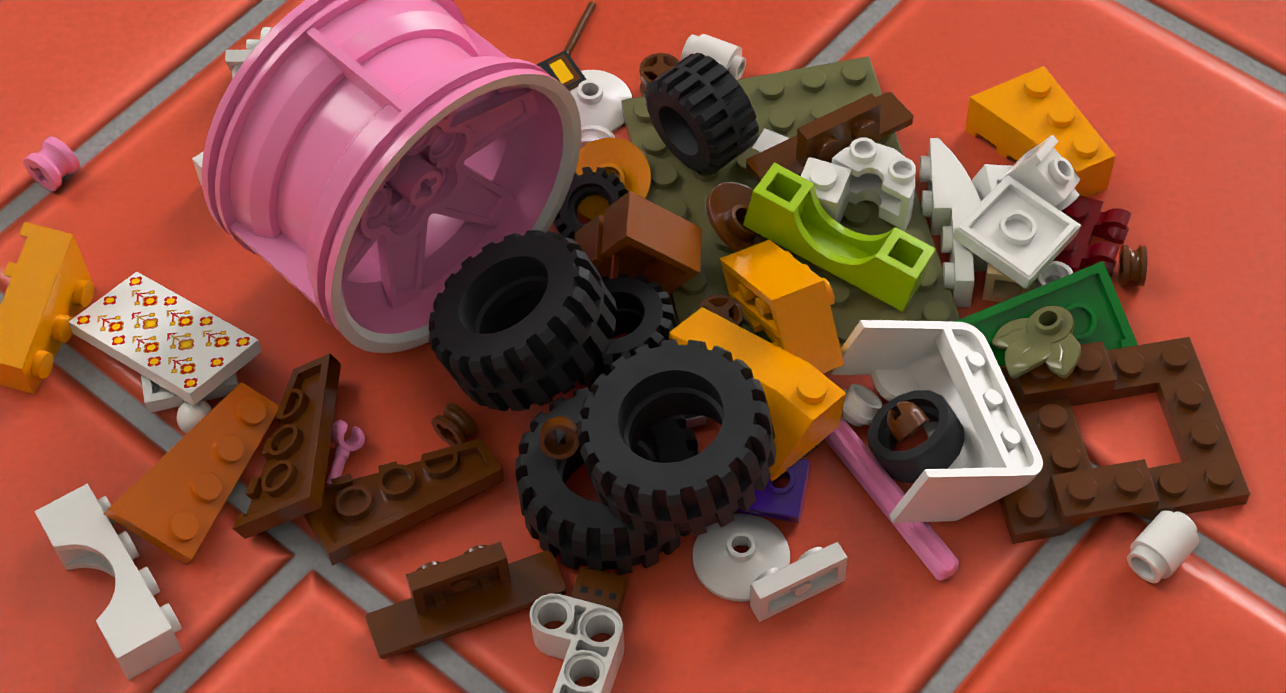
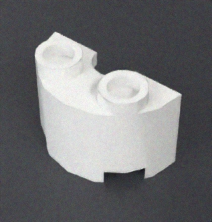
M869 138L855 139L850 147L844 148L832 158V164L852 169L849 202L855 205L864 200L875 202L879 206V218L905 231L912 215L915 193V164L894 148L875 143Z

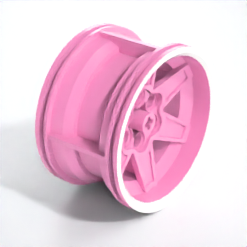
M305 0L288 13L257 44L243 62L224 93L206 138L201 172L202 189L206 205L216 223L244 249L259 255L318 307L324 319L351 344L373 353L401 352L429 342L430 313L435 312L433 310V302L437 294L443 293L445 290L444 282L452 273L456 274L462 268L461 263L469 256L474 258L482 252V247L491 242L495 244L504 241V236L513 233L523 236L528 230H540L545 233L549 230L565 200L576 170L581 145L580 113L574 97L561 82L532 62L507 57L466 25L461 11L452 0Z

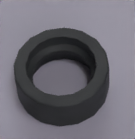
M914 390L895 397L885 404L874 416L868 430L869 448L884 470L893 479L902 483H915L925 469H948L960 455L965 441L964 427L951 406L942 395L930 390ZM908 401L914 403L929 418L928 422H938L936 430L919 446L906 451H894L898 441L890 433L887 426V414L891 409L900 416L902 415L897 407L898 402Z

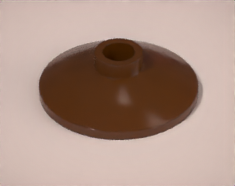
M724 182L717 185L709 193L706 202L707 215L717 235L735 252L769 240L743 226L753 189L736 182Z

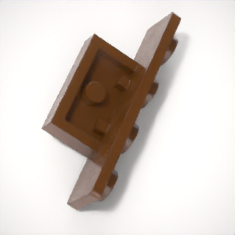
M886 92L878 97L871 93L797 128L796 136L747 158L746 168L758 182L762 180L774 162L801 176L809 157L832 163V158L844 148L850 147L855 139L869 138L877 142L912 125L913 114L893 93Z
M500 541L489 546H474L463 555L443 562H429L420 566L415 572L406 574L411 598L368 613L366 621L379 658L387 659L527 609L533 605L535 600L543 595L550 593L565 595L566 585L552 552L546 550L508 564L507 556Z

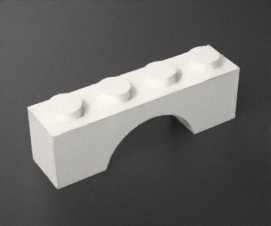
M87 483L34 512L66 570L94 568L102 570L115 578L113 597L96 622L124 674L130 680L182 651L174 634L181 630L182 627L169 603L159 607L153 597L161 591L148 567L146 566L138 571L132 561L140 555L128 533L124 531L117 535L112 526L116 522L103 514L111 506L107 497L103 496L97 500Z

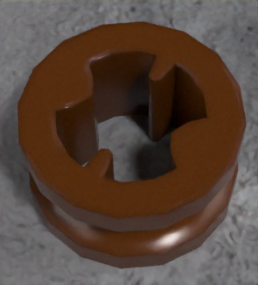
M1128 245L1121 246L1118 261V281L1120 285L1126 286L1129 281H1135L1137 286L1145 285L1148 261L1146 246L1139 245L1136 250H1131Z
M448 403L444 407L443 416L436 415L431 421L436 433L450 446L467 442L466 437L474 438L479 431L472 417L461 407L453 403Z

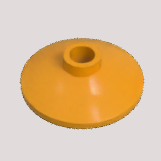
M608 137L592 141L580 149L575 170L578 176L583 174L582 168L590 167L593 172H596L597 167L604 168L608 174L614 173L623 182L628 192L631 191L645 199L647 198L652 181L651 168L645 155L637 146L624 139ZM592 195L585 198L579 204L577 211L584 217L592 220L599 214L604 216L605 209L609 207V203L602 196Z

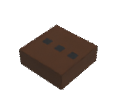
M580 566L571 597L609 607L620 614L628 587V577Z

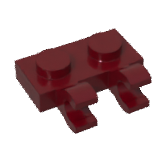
M1079 195L1074 202L1061 212L1081 225L1076 237L1053 261L1065 263L1072 269L1073 273L1104 261L1111 278L1117 263L1115 259L1119 250V246L1113 243L1124 244L1129 231L1127 226L1131 213L1120 208H1112L1102 212L1103 201ZM1093 235L1109 241L1090 245Z

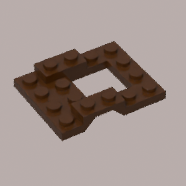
M1190 337L1106 350L1103 341L1080 345L1081 355L1078 363L1067 378H1061L1053 373L1046 363L1015 379L1010 377L1006 367L1000 368L1043 460L1041 471L1028 485L999 499L1012 544L1061 536L1090 518L1130 511L1149 520H1154L1161 511L1190 514L1247 503L1250 492ZM1156 392L1181 462L1148 468L1145 459L1092 468L1071 406Z

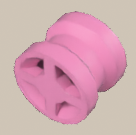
M50 136L42 142V149L38 153L29 154L23 163L28 173L36 182L47 190L55 191L62 185V178L66 174H74L80 168V163L67 145L59 139Z

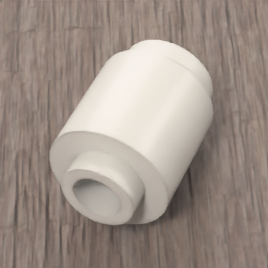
M692 34L683 47L680 61L692 53H702L722 64L736 80L740 79L743 75L746 58L742 57V48L706 34L700 36Z
M1161 511L1131 544V552L1127 556L1129 566L1138 576L1150 583H1158L1161 579L1169 578L1199 545L1200 540L1195 523L1181 512Z

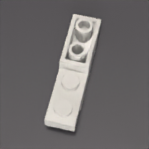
M930 138L928 156H920L919 163L920 182H927L928 190H922L921 194L922 215L929 217L931 235H941V253H949V262L943 263L944 288L951 289L956 307H970L974 287V271H986L987 262L953 239L952 236L955 228L981 200L968 173L953 152L939 138Z

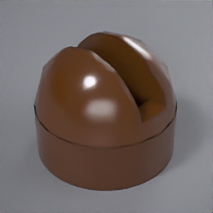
M908 401L897 403V407L902 414L901 416L891 409L887 414V426L899 444L915 434L929 421V418L921 408Z
M566 416L549 418L540 430L539 438L540 448L543 453L553 459H566L577 451L579 441L577 438V426L573 420ZM557 429L564 431L565 443L558 444Z

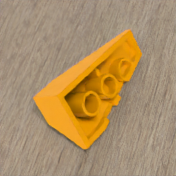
M703 307L669 332V339H677L678 345H687L688 340L706 342L708 350H712L714 346H719L732 353L733 361L735 359L743 360L752 369L753 377L760 381L765 392L775 434V464L769 468L771 481L776 480L788 467L794 465L839 427L846 392L803 359Z

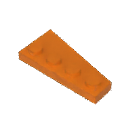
M243 382L239 383L103 514L182 563L188 564L196 554L271 425L279 405Z

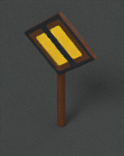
M593 1L588 3L564 51L536 64L550 76L561 82L569 91L578 87L582 81L586 80L570 55L596 7Z

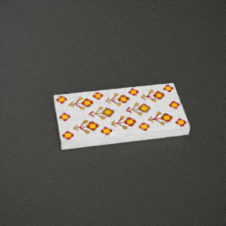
M135 272L69 321L74 335L193 406L262 352L259 340L139 272Z

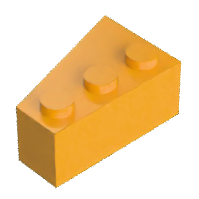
M1044 66L969 97L965 131L974 137L980 134L997 146L996 152L1005 159L1011 156L1018 161L1025 153L1051 135H1054L1058 140L1054 148L1061 157L1070 162L1074 172L1081 179L1074 187L1081 196L1089 197L1108 189L1116 155Z
M24 222L19 235L26 238L18 262L13 263L9 261L3 274L11 278L2 303H0V385L34 394L42 379L47 378L51 373L54 358L62 344L66 343L72 336L69 321L79 315L83 307H87L90 304L95 287L73 234Z
M770 239L720 258L729 295L741 305L743 317L754 332L764 330L771 339L772 344L810 363L822 374L845 365L830 306L835 303V297L826 278L819 277L811 271L807 264L800 263L788 250L784 251Z

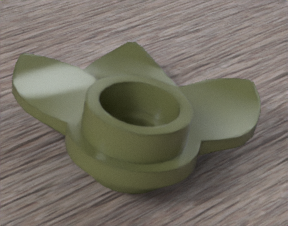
M1045 306L1036 310L1029 318L1012 320L1003 325L992 340L994 347L1006 350L1005 364L1012 379L1031 371L1043 363H1046L1048 368L1059 377L1067 378L1075 369L1081 355L1080 344L1072 335L1075 327L1073 317L1067 309L1060 306Z

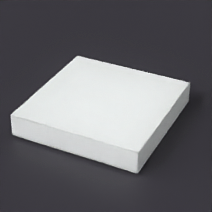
M1007 175L955 228L952 238L1027 289L1076 237L1081 225Z

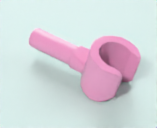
M342 420L336 421L332 427L331 440L337 445L326 483L329 486L332 485L331 479L342 475L350 451L358 450L365 441L364 432L356 426L353 427L349 439L344 441V434L347 431L348 425L347 422Z

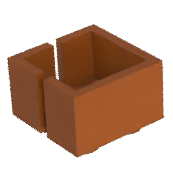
M631 191L605 209L604 216L597 215L575 232L574 241L581 246L601 277L609 276L610 278L612 255H614L613 279L617 278L618 274H629L630 278H634L637 275L645 276L648 283L652 281L657 282L661 285L662 291H667L668 295L700 273L702 228Z

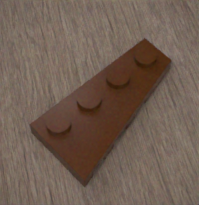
M330 353L293 369L275 416L281 424L271 438L266 440L261 453L267 459L260 477H253L246 492V495L252 499L246 514H238L233 526V530L244 539L320 509L322 506L341 363Z
M479 438L424 453L419 462L402 465L397 464V461L380 465L378 466V473L352 480L351 474L331 479L332 485L324 487L321 508L303 516L333 566L505 481L502 467L483 439Z

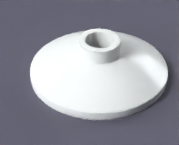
M582 70L581 72L586 80L582 81L578 87L570 90L579 109L581 128L586 125H599L607 128L612 133L625 124L621 100L632 99L629 88L621 79L608 72Z
M735 513L733 514L734 521L723 527H720L718 522L706 527L707 533L698 535L693 547V566L698 579L710 592L726 600L747 602L750 601L751 583L755 582L756 578L768 569L775 567L782 569L788 566L790 563V551L784 535L773 523L757 515ZM747 546L750 549L745 553H738L733 547Z

